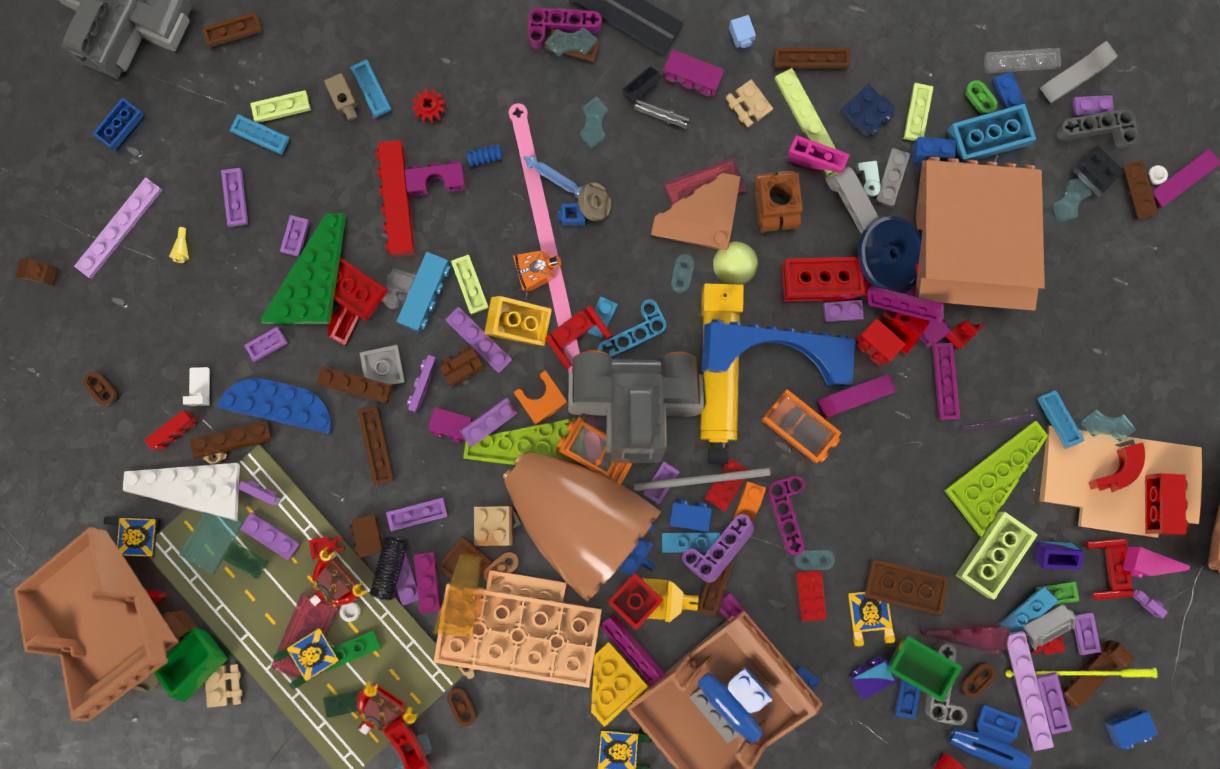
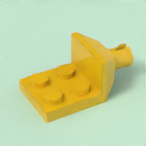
M642 578L664 599L648 617L649 619H662L665 622H670L681 614L682 610H698L697 604L689 603L698 602V595L683 594L671 580Z

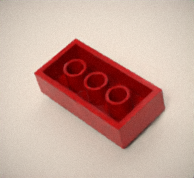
M183 410L144 441L151 450L162 451L167 448L169 443L175 442L178 436L184 435L187 429L193 428L198 420L191 412Z
M729 458L728 464H724L719 474L747 471L749 469ZM744 479L713 482L704 500L725 512Z
M821 570L795 572L800 621L826 620Z

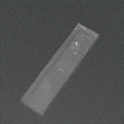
M1060 48L986 52L984 54L985 73L1060 68Z

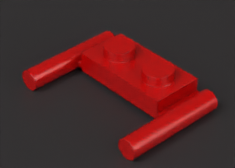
M592 305L586 307L585 310H581L545 338L566 369H569L572 363L562 349L595 325L606 340L613 336Z
M1126 538L1086 541L1087 549L1106 548L1105 555L1109 585L1112 588L1111 591L1093 592V600L1134 596L1130 572L1123 569L1127 553Z

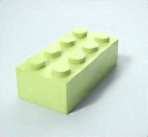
M997 512L995 518L985 530L986 532L979 539L955 575L989 599L996 598L1038 535L1006 512Z

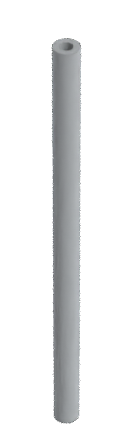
M764 468L635 483L634 489L635 491L770 476V469Z

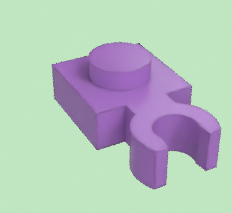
M1134 590V596L1132 597L1140 602V605L1153 616L1159 618L1166 616L1168 612L1163 608L1164 605L1155 598L1150 599L1141 590Z

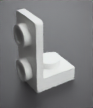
M190 368L189 396H183L184 405L210 406V368Z

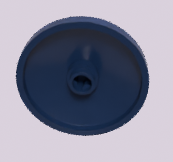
M887 216L873 221L863 231L858 243V262L864 277L872 286L894 292H902L916 284L917 273L915 265L919 264L922 236L912 223L901 217Z

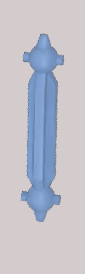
M535 155L523 157L528 169L535 168L538 173L566 191L574 193L575 198L578 199L580 189L583 186L577 187L573 181L542 162H537Z

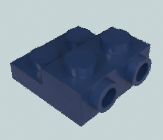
M868 84L841 109V112L867 137L870 133L876 134L881 129L880 124L885 121L887 123L895 116L893 112L896 107L884 95L880 96Z

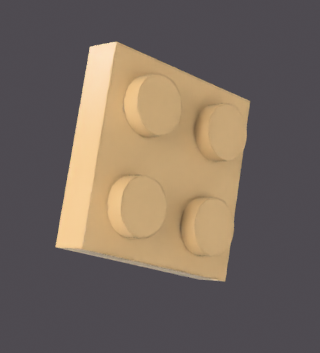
M512 506L474 507V546L513 545Z

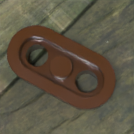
M89 372L84 376V387L99 404L112 405L116 401V390L102 374ZM94 379L98 380L96 385L93 384ZM107 393L110 394L109 399L105 398V395Z
M987 663L977 665L962 681V692L971 698L978 697L995 680V668ZM986 669L987 674L982 676V670ZM970 683L973 684L972 690L968 689V685Z
M453 688L447 695V702L458 724L469 726L476 718L475 709L463 688ZM455 694H460L461 700H455ZM468 712L470 717L464 718L463 713Z

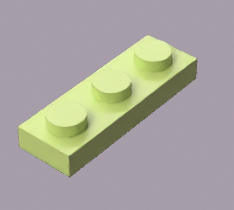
M918 83L913 85L903 139L915 141L917 137H924L933 86Z
M306 90L251 103L254 121L257 123L311 110Z
M469 254L452 260L451 263L470 314L489 309Z

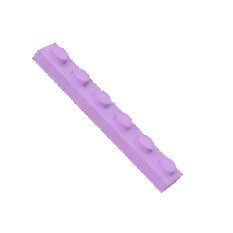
M145 177L74 267L92 279L162 192V189Z
M1018 631L1005 634L1004 638L1032 749L1038 751L1052 748L1054 745L1025 632Z

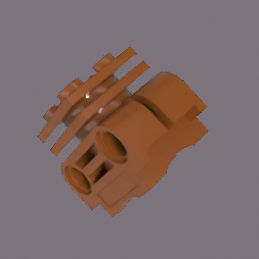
M791 170L776 172L775 176L773 172L756 174L754 177V190L760 232L777 231L780 223L782 230L799 229L801 225L800 214L803 209L798 173ZM779 193L783 195L787 204H775L770 198V194Z

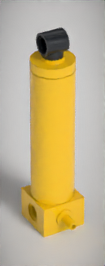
M704 284L701 300L703 339L704 325L710 323L711 320H723V324L740 322V315L743 312V285ZM739 356L733 361L727 372L713 373L702 371L704 409L701 413L700 439L709 440L710 442L708 446V464H728L729 445L727 443L728 441L737 440Z

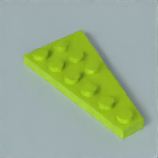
M586 416L580 418L585 421ZM572 419L487 435L472 447L466 442L463 459L517 465L515 461L521 454L526 455L528 452L573 462L559 454V447L557 446L562 436L566 438L569 432L567 427ZM583 426L569 451L580 457L584 434Z
M1037 421L1030 423L944 490L980 537L984 535L986 528L995 518L1001 505L1005 503L1018 483V479L1029 466L1028 464L1048 437Z

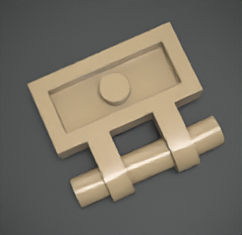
M752 79L736 90L738 98L735 99L732 93L726 97L730 108L736 111L739 115V120L742 123L744 122L747 127L753 125V121L750 119L752 116L758 122L773 111V107ZM744 103L749 111L745 112L741 104Z
M238 664L230 665L231 672L229 673L226 671V665H221L205 681L207 708L229 705V697L233 698V705L241 704L242 689H240L239 682L241 672L238 669ZM227 679H231L232 690H228Z

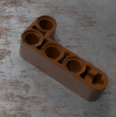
M1108 640L1101 645V652L1094 653L1078 671H1114L1116 668L1124 669L1133 662L1134 656L1119 642ZM1074 675L1061 688L1064 700L1073 709H1078L1110 675Z

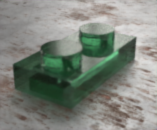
M236 542L232 543L223 558L226 562L255 579H259L269 562Z
M362 689L323 698L327 718L359 711L357 709V699Z

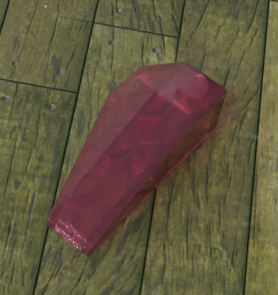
M991 624L920 630V632L925 636L987 651V654H999V650H1006L1010 627Z

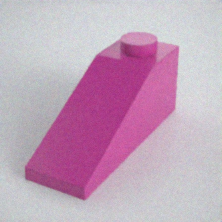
M796 135L789 150L788 161L806 168L843 172L850 154Z
M1128 547L1123 569L1129 571L1131 576L1142 578V576L1190 570V566L1142 547Z

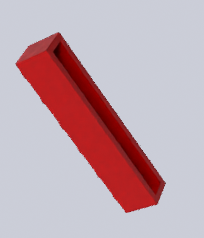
M401 140L378 142L379 149H376V158L380 160V167H378L379 179H382L380 195L384 197V204L381 206L383 215H386V222L383 223L385 234H388V241L385 242L386 251L390 252L392 257L415 255L410 200L405 178L404 145Z

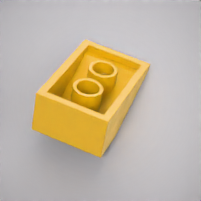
M502 296L491 297L484 334L545 346L552 309Z

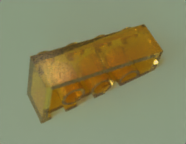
M462 553L460 555L433 634L473 637L475 634L482 555Z

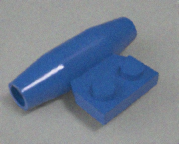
M744 667L730 680L728 687L710 672L704 674L697 681L710 704L736 732L751 744L762 736L763 732L751 713L762 709L773 699V696L747 667Z
M982 704L976 722L978 732L953 728L951 731L949 743L971 756L1008 769H1029L1031 765L1030 756L1009 745L1017 737L1022 721L1020 718Z

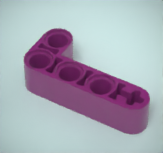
M534 8L529 14V44L535 49L542 48L546 42V32H549L550 29L566 33L597 34L602 29V17L596 11ZM536 17L542 18L540 22L534 21ZM555 18H559L561 20L559 23L552 22V20ZM573 19H577L580 21L577 24L571 23ZM535 35L541 36L539 40L532 39Z
M890 374L832 394L817 402L825 419L897 391Z
M800 476L778 480L770 483L767 487V495L784 549L791 555H799L804 550L803 539L789 498L790 495L803 491L805 482ZM793 479L799 482L800 486L797 490H793L790 486ZM774 485H778L781 488V493L778 496L772 493ZM781 503L787 507V511L783 515L778 512V506ZM790 522L793 526L790 533L784 531V524ZM796 535V537H792L793 542L798 543L796 551L794 549H790V546H792V540L787 539L786 536Z

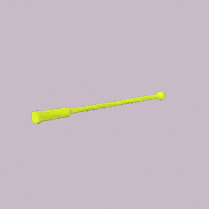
M1156 668L1121 669V671H1035L1036 675L1056 672L1057 675H1121L1122 677L1157 678ZM1010 669L1005 672L1007 677L1014 675Z

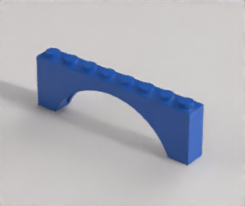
M711 320L710 323L704 325L701 371L713 373L727 372L733 361L746 349L759 343L771 342L791 346L805 354L820 370L826 385L841 387L853 385L855 339H848L847 335L831 337L830 333H819V335H814L813 331L797 333L795 329L786 328L784 331L778 330V327L767 326L764 329L760 328L758 324H748V326H741L742 323L740 322L723 324V320Z

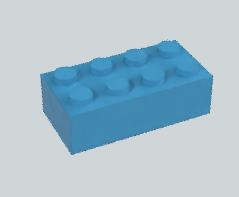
M1025 104L957 122L947 129L949 139L956 140L955 159H959V163H966L967 160L976 161L1023 148L1036 140Z

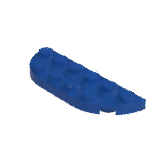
M261 378L245 379L231 386L223 394L217 407L331 434V416L323 400L307 389Z

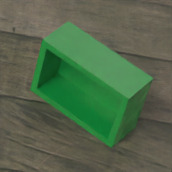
M194 627L166 655L167 663L153 673L170 698L186 702L228 658L207 631Z
M904 634L886 667L889 672L941 702L946 698L962 666Z

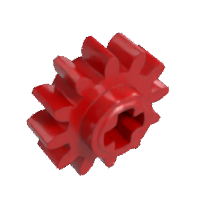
M424 89L423 95L417 92L419 99H412L415 104L412 106V110L416 112V118L422 116L423 123L427 119L433 123L434 117L440 120L439 113H445L442 107L446 105L445 101L441 100L442 95H436L434 89L431 93ZM430 104L432 107L428 108L426 105Z

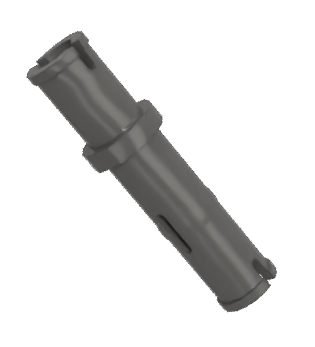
M637 99V105L635 104L634 106L635 111L664 120L667 124L672 123L687 129L690 117L675 113L672 109L669 111Z

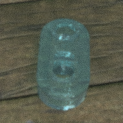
M680 255L675 261L671 287L678 293L687 291L690 286L694 260L689 255ZM681 263H687L688 267L682 268ZM683 281L684 285L680 287L677 285V282Z
M803 550L801 554L795 556V564L802 570H828L835 562L833 554L826 550ZM804 556L808 559L805 564L801 562V558ZM823 556L827 558V561L824 564L820 561L821 557Z

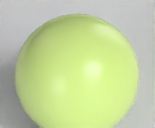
M730 242L727 250H718L713 260L714 272L724 284L745 285L757 273V255L745 243Z

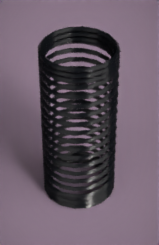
M387 536L383 539L384 544L382 546L384 547H381L382 550L380 552L382 554H379V564H377L376 574H374V581H372L373 584L369 594L378 599L393 600L408 542ZM375 582L382 583V584H386V585H389V586L377 584V583H375Z

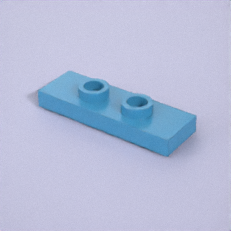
M366 59L350 67L374 117L377 118L391 111L392 109L368 60Z
M237 114L229 130L233 134L280 155L283 154L290 140L288 136Z
M1056 390L1037 398L1065 450L1085 441Z
M662 533V553L685 552L688 549L708 552L720 537V533Z
M1043 585L1003 619L999 625L1008 634L1024 631L1023 626L1041 617L1058 602V599Z

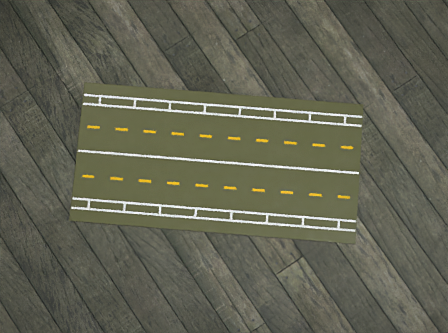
M258 444L238 462L240 465L239 484L241 481L248 482V480H252L260 484L259 488L263 490L268 488L277 493L276 496L281 498L278 505H271L239 489L237 521L186 508L157 534L155 557L149 558L332 769H362L391 743L385 736L384 731L380 732L373 727L366 735L358 729L363 720L359 717L357 699L359 692L366 686L367 681H370V686L375 682L403 701L405 711L412 707L411 714L418 713V718L453 686L463 674L457 666L434 663L437 643L410 612L402 606V603L395 595L393 600H382L369 594L375 573L362 558H359V555L355 554L354 549L344 539L339 540L337 546L339 548L345 547L346 549L341 552L332 550V552H335V555L331 559H334L356 584L363 583L360 589L362 591L368 590V592L354 601L359 605L361 612L360 616L352 622L344 621L341 618V606L330 605L324 600L322 604L335 609L325 635L332 647H335L375 630L382 648L330 671H323L294 690L290 687V682L299 678L300 675L275 666L276 661L273 656L282 651L303 598H310L317 592L311 584L313 583L312 575L319 558L312 560L308 540L329 536L330 542H332L334 538L342 536L263 446ZM251 512L301 544L291 560H286L240 529ZM405 722L404 724L408 727L411 723Z

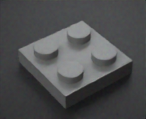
M398 345L360 352L364 377L392 385L406 383Z

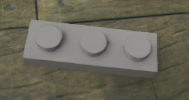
M894 148L891 149L880 182V191L874 201L875 203L891 208L894 207L910 153Z
M701 688L690 695L689 698L727 743L740 736L710 704Z

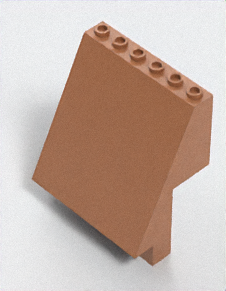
M928 157V160L922 161L915 227L923 231L915 297L940 303L1035 311L1038 288L1045 289L1042 170L1035 169L1036 166L1024 165L1023 168H1016V164L1005 163L1004 167L997 166V162H986L985 165H979L978 161L975 160L959 163V159L948 158L947 162L940 161L939 157Z
M89 527L14 589L24 651L60 656L71 720L90 721L167 663L165 652L178 643V640L105 530Z
M743 610L735 617L732 615L668 669L661 679L648 686L626 709L676 769H753L767 746L817 714L823 703ZM744 667H747L773 696V699L758 712L751 713L763 732L756 742L751 744L740 735L727 743L689 697L700 688L697 681L707 672H710L728 687L730 680Z

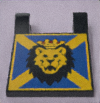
M104 517V524L118 525L116 546L122 556L155 557L158 518Z

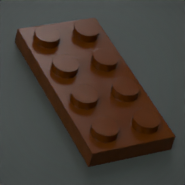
M871 559L864 597L942 616L949 578Z

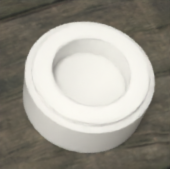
M1157 165L1147 171V176L1150 184L1160 185L1167 180L1168 173L1163 166Z
M355 602L342 605L340 608V616L344 621L352 622L360 616V607Z

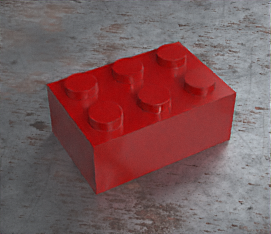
M1159 473L1145 475V534L1186 535V530L1188 529V521L1186 519V510L1188 509L1186 490L1188 488V481L1186 480V474Z

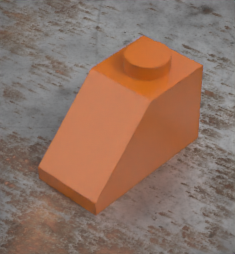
M748 481L745 482L733 519L740 514H745L753 523L766 488Z

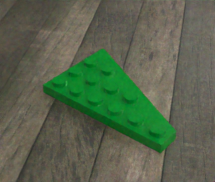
M343 213L324 215L261 317V323L330 324L346 216Z

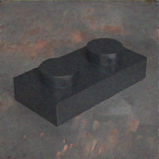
M650 66L624 87L622 91L625 96L634 101L640 98L650 87L656 85L662 76L659 71Z

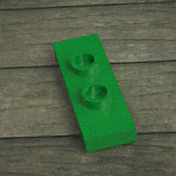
M375 630L333 647L340 661L325 670V672L381 649L382 647Z

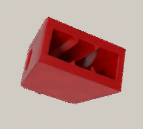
M888 310L880 318V320L889 325L888 329L906 344L901 349L906 355L915 346L930 324L921 318L901 313L895 316Z

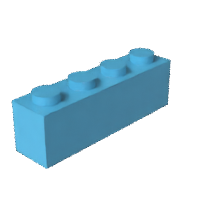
M426 251L396 321L397 323L421 333L422 329L426 328L429 321L427 316L429 312L434 310L436 301H434L436 295L440 294L444 284H442L444 277L449 275L451 270L448 260Z

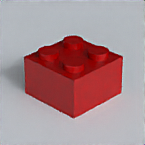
M877 318L869 323L855 339L857 348L862 352L866 351L871 355L870 359L875 364H881L882 366L890 362L906 345Z
M635 572L608 600V603L637 630L664 599Z

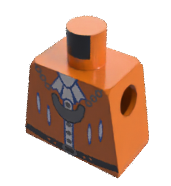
M535 251L513 256L522 290L531 292L554 279L553 268L561 266V260L558 255L550 257L548 252Z

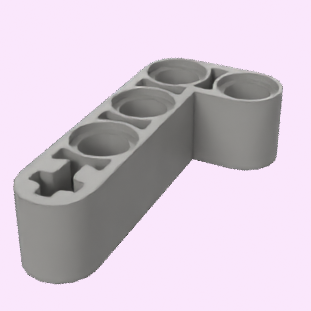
M1106 41L1082 60L1044 84L1040 90L1048 101L1053 103L1107 67L1118 55L1108 41Z
M845 167L843 172H833L825 178L831 190L839 193L862 235L865 228L873 221L879 219L855 172L850 167Z
M945 642L935 645V652L955 662L956 650L952 645ZM942 650H948V654H942ZM951 689L943 702L927 694L925 712L930 718L938 722L961 725L966 721V711L956 704L949 703ZM939 706V714L933 716V708ZM959 710L958 718L953 719V711Z

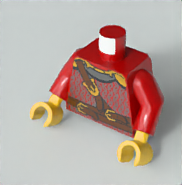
M328 547L320 552V558L315 565L312 575L313 583L311 585L317 592L309 600L315 607H318L324 600L330 605L341 606L351 604L357 598L366 594L368 590L362 591L360 589L363 583L356 584L334 559H331L335 552L328 555L326 552Z
M367 681L366 686L358 694L357 709L359 710V717L363 720L358 729L366 735L373 727L382 732L384 731L383 728L400 719L404 723H414L418 713L411 714L412 707L405 711L403 701L375 682L370 686V681Z

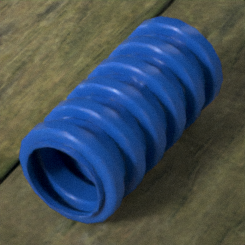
M497 143L495 144L496 146L490 145L488 148L484 146V149L480 147L478 150L473 149L471 152L467 150L466 155L469 166L473 167L474 164L478 166L479 163L485 164V162L490 163L491 160L495 162L496 159L502 160L500 145Z

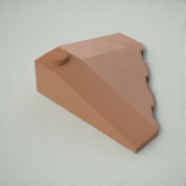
M721 173L708 185L704 184L693 191L694 194L688 198H682L673 204L671 209L654 217L651 235L716 250H727L733 225L740 177Z

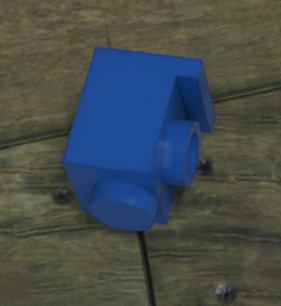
M578 203L561 204L562 210H558V221H562L563 226H585V216L581 212ZM573 213L575 218H569L568 215Z

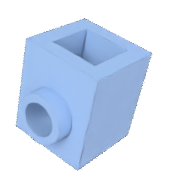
M749 15L731 20L729 29L736 48L751 46L754 43L756 34Z

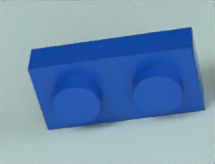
M1012 71L993 79L1004 109L1021 104L1026 106Z
M903 679L900 680L894 714L915 719L921 690Z

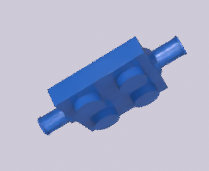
M643 537L639 538L635 548L618 567L630 577L641 566H644L651 572L656 566L647 560L648 552L653 544Z

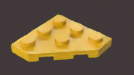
M607 642L594 654L591 712L605 727L648 687L610 642Z

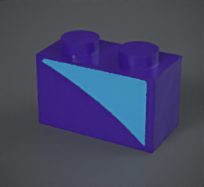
M1037 541L1034 560L1042 568L1081 570L1084 551L1075 543Z
M874 658L869 661L870 665L864 668L860 666L851 671L852 674L848 677L861 699L864 700L898 682L895 675L886 669L888 665L886 659Z

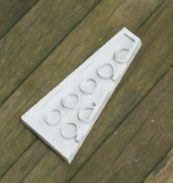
M238 463L125 471L123 491L237 521L240 465Z

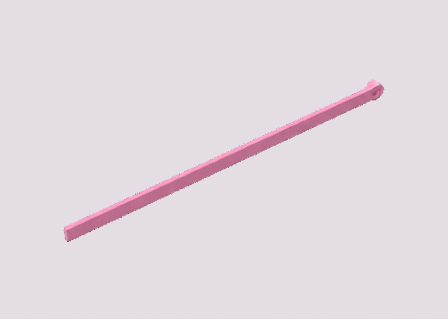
M514 104L509 109V117L513 122L541 251L548 252L549 256L553 257L558 254L540 174L535 168L528 169L526 161L523 159L524 156L531 157L535 155L527 120L528 112L524 105ZM516 110L523 111L520 118L513 115ZM560 266L553 268L555 278L548 282L558 327L572 318ZM577 339L563 349L571 363L573 357L580 354ZM572 366L568 369L569 373H572ZM578 415V417L586 416L585 421L596 427L594 415ZM584 428L583 439L588 462L595 463L602 453L600 440L597 435Z

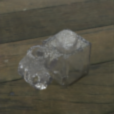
M393 268L392 272H389L386 277V289L389 291L382 299L384 304L390 309H396L400 305L397 295L399 293L408 295L416 276Z

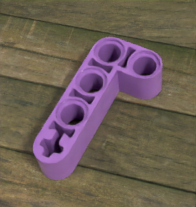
M745 514L736 516L705 556L695 549H688L682 555L683 562L690 571L705 582H714L753 534L754 525ZM731 538H736L735 542L728 544ZM719 553H724L722 558L716 559ZM697 557L694 563H689L691 558ZM711 568L710 573L704 574L706 569Z

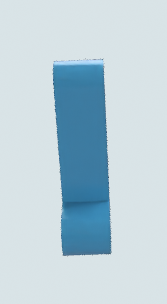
M645 300L640 310L645 322L599 344L597 351L603 352V347H606V349L612 348V343L614 342L615 348L618 351L615 352L613 348L609 351V355L615 358L661 336L665 332L667 324L657 303L654 300ZM651 305L655 311L648 314L644 311V307ZM660 322L663 328L660 331H656L652 327L653 323ZM636 331H644L646 334L645 338L638 339L635 336ZM625 338L629 344L626 347H620L618 341Z

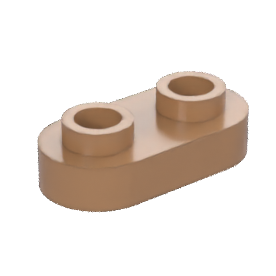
M506 552L485 569V580L488 581L489 570L505 573L513 572L519 564L518 556L513 552ZM507 558H511L513 560L512 565L506 564ZM500 576L498 579L492 580L491 584H497L505 577Z

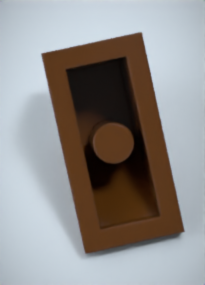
M20 259L15 278L53 286L58 268L39 261Z

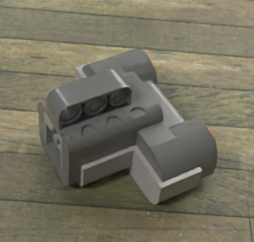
M58 0L76 11L59 47L77 62L118 79L121 72L127 71L142 39L168 50L176 51L190 22L188 15L193 4L190 0Z
M589 350L573 357L572 373H569L568 411L574 415L606 416V451L610 453V460L612 462H660L667 447L666 416H697L704 409L703 375L698 376V359L689 353L671 352L660 357L658 360L613 359L612 356L605 352Z

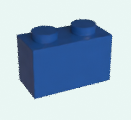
M917 137L913 142L912 161L922 162L928 160V157H939L940 161L947 162L948 158L955 159L956 140Z
M677 499V503H672L669 526L709 531L712 509L707 508L708 504L696 502V506L688 505L689 501Z
M1143 709L1105 722L1113 744L1124 750L1133 748L1134 744L1140 741L1148 742L1153 739V736L1158 735L1150 713Z

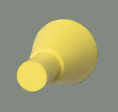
M179 227L178 237L169 255L177 263H184L186 260H189L185 240L186 228Z

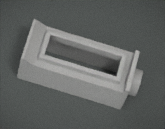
M1064 604L1023 626L1028 643L1036 651L1039 645L1042 646L1071 630V628L1075 629L1076 616Z

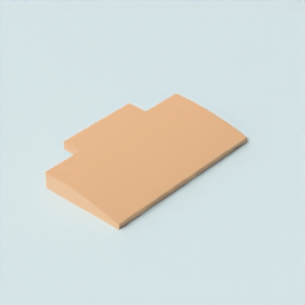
M1050 425L1047 426L1048 437L1045 444L1039 502L1080 507L1079 527L1158 538L1159 534H1145V475L1159 473L1186 474V480L1188 481V488L1186 490V499L1188 501L1186 519L1189 524H1199L1202 488L1201 447L1079 430L1085 441L1065 450L1054 428ZM1133 439L1135 444L1143 442L1145 448L1144 467L1139 477L1132 484L1115 492H1112L1111 489L1099 491L1096 488L1091 490L1088 482L1113 475L1118 469L1119 456L1117 450L1126 446L1119 447L1116 444Z
M489 570L486 589L448 582L434 663L589 688L602 607L563 601L566 582L515 573ZM500 576L505 577L499 583L491 584L492 580H496Z

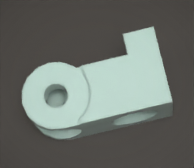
M877 161L858 163L855 166V173L861 174L862 187L868 198L872 199L880 191Z

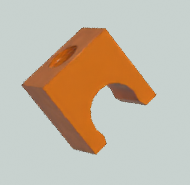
M546 370L540 374L542 381L546 384L545 394L540 399H528L521 389L514 391V394L536 425L568 405V402Z

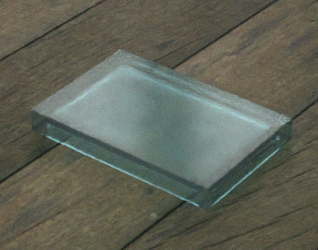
M204 512L179 555L207 572L215 574L244 522L239 519L234 521Z

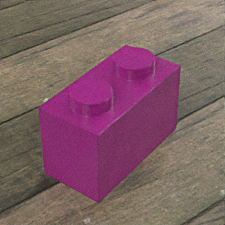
M434 407L428 430L432 431L433 436L443 438V435L451 437V441L461 443L462 440H466L459 430L473 421V419Z

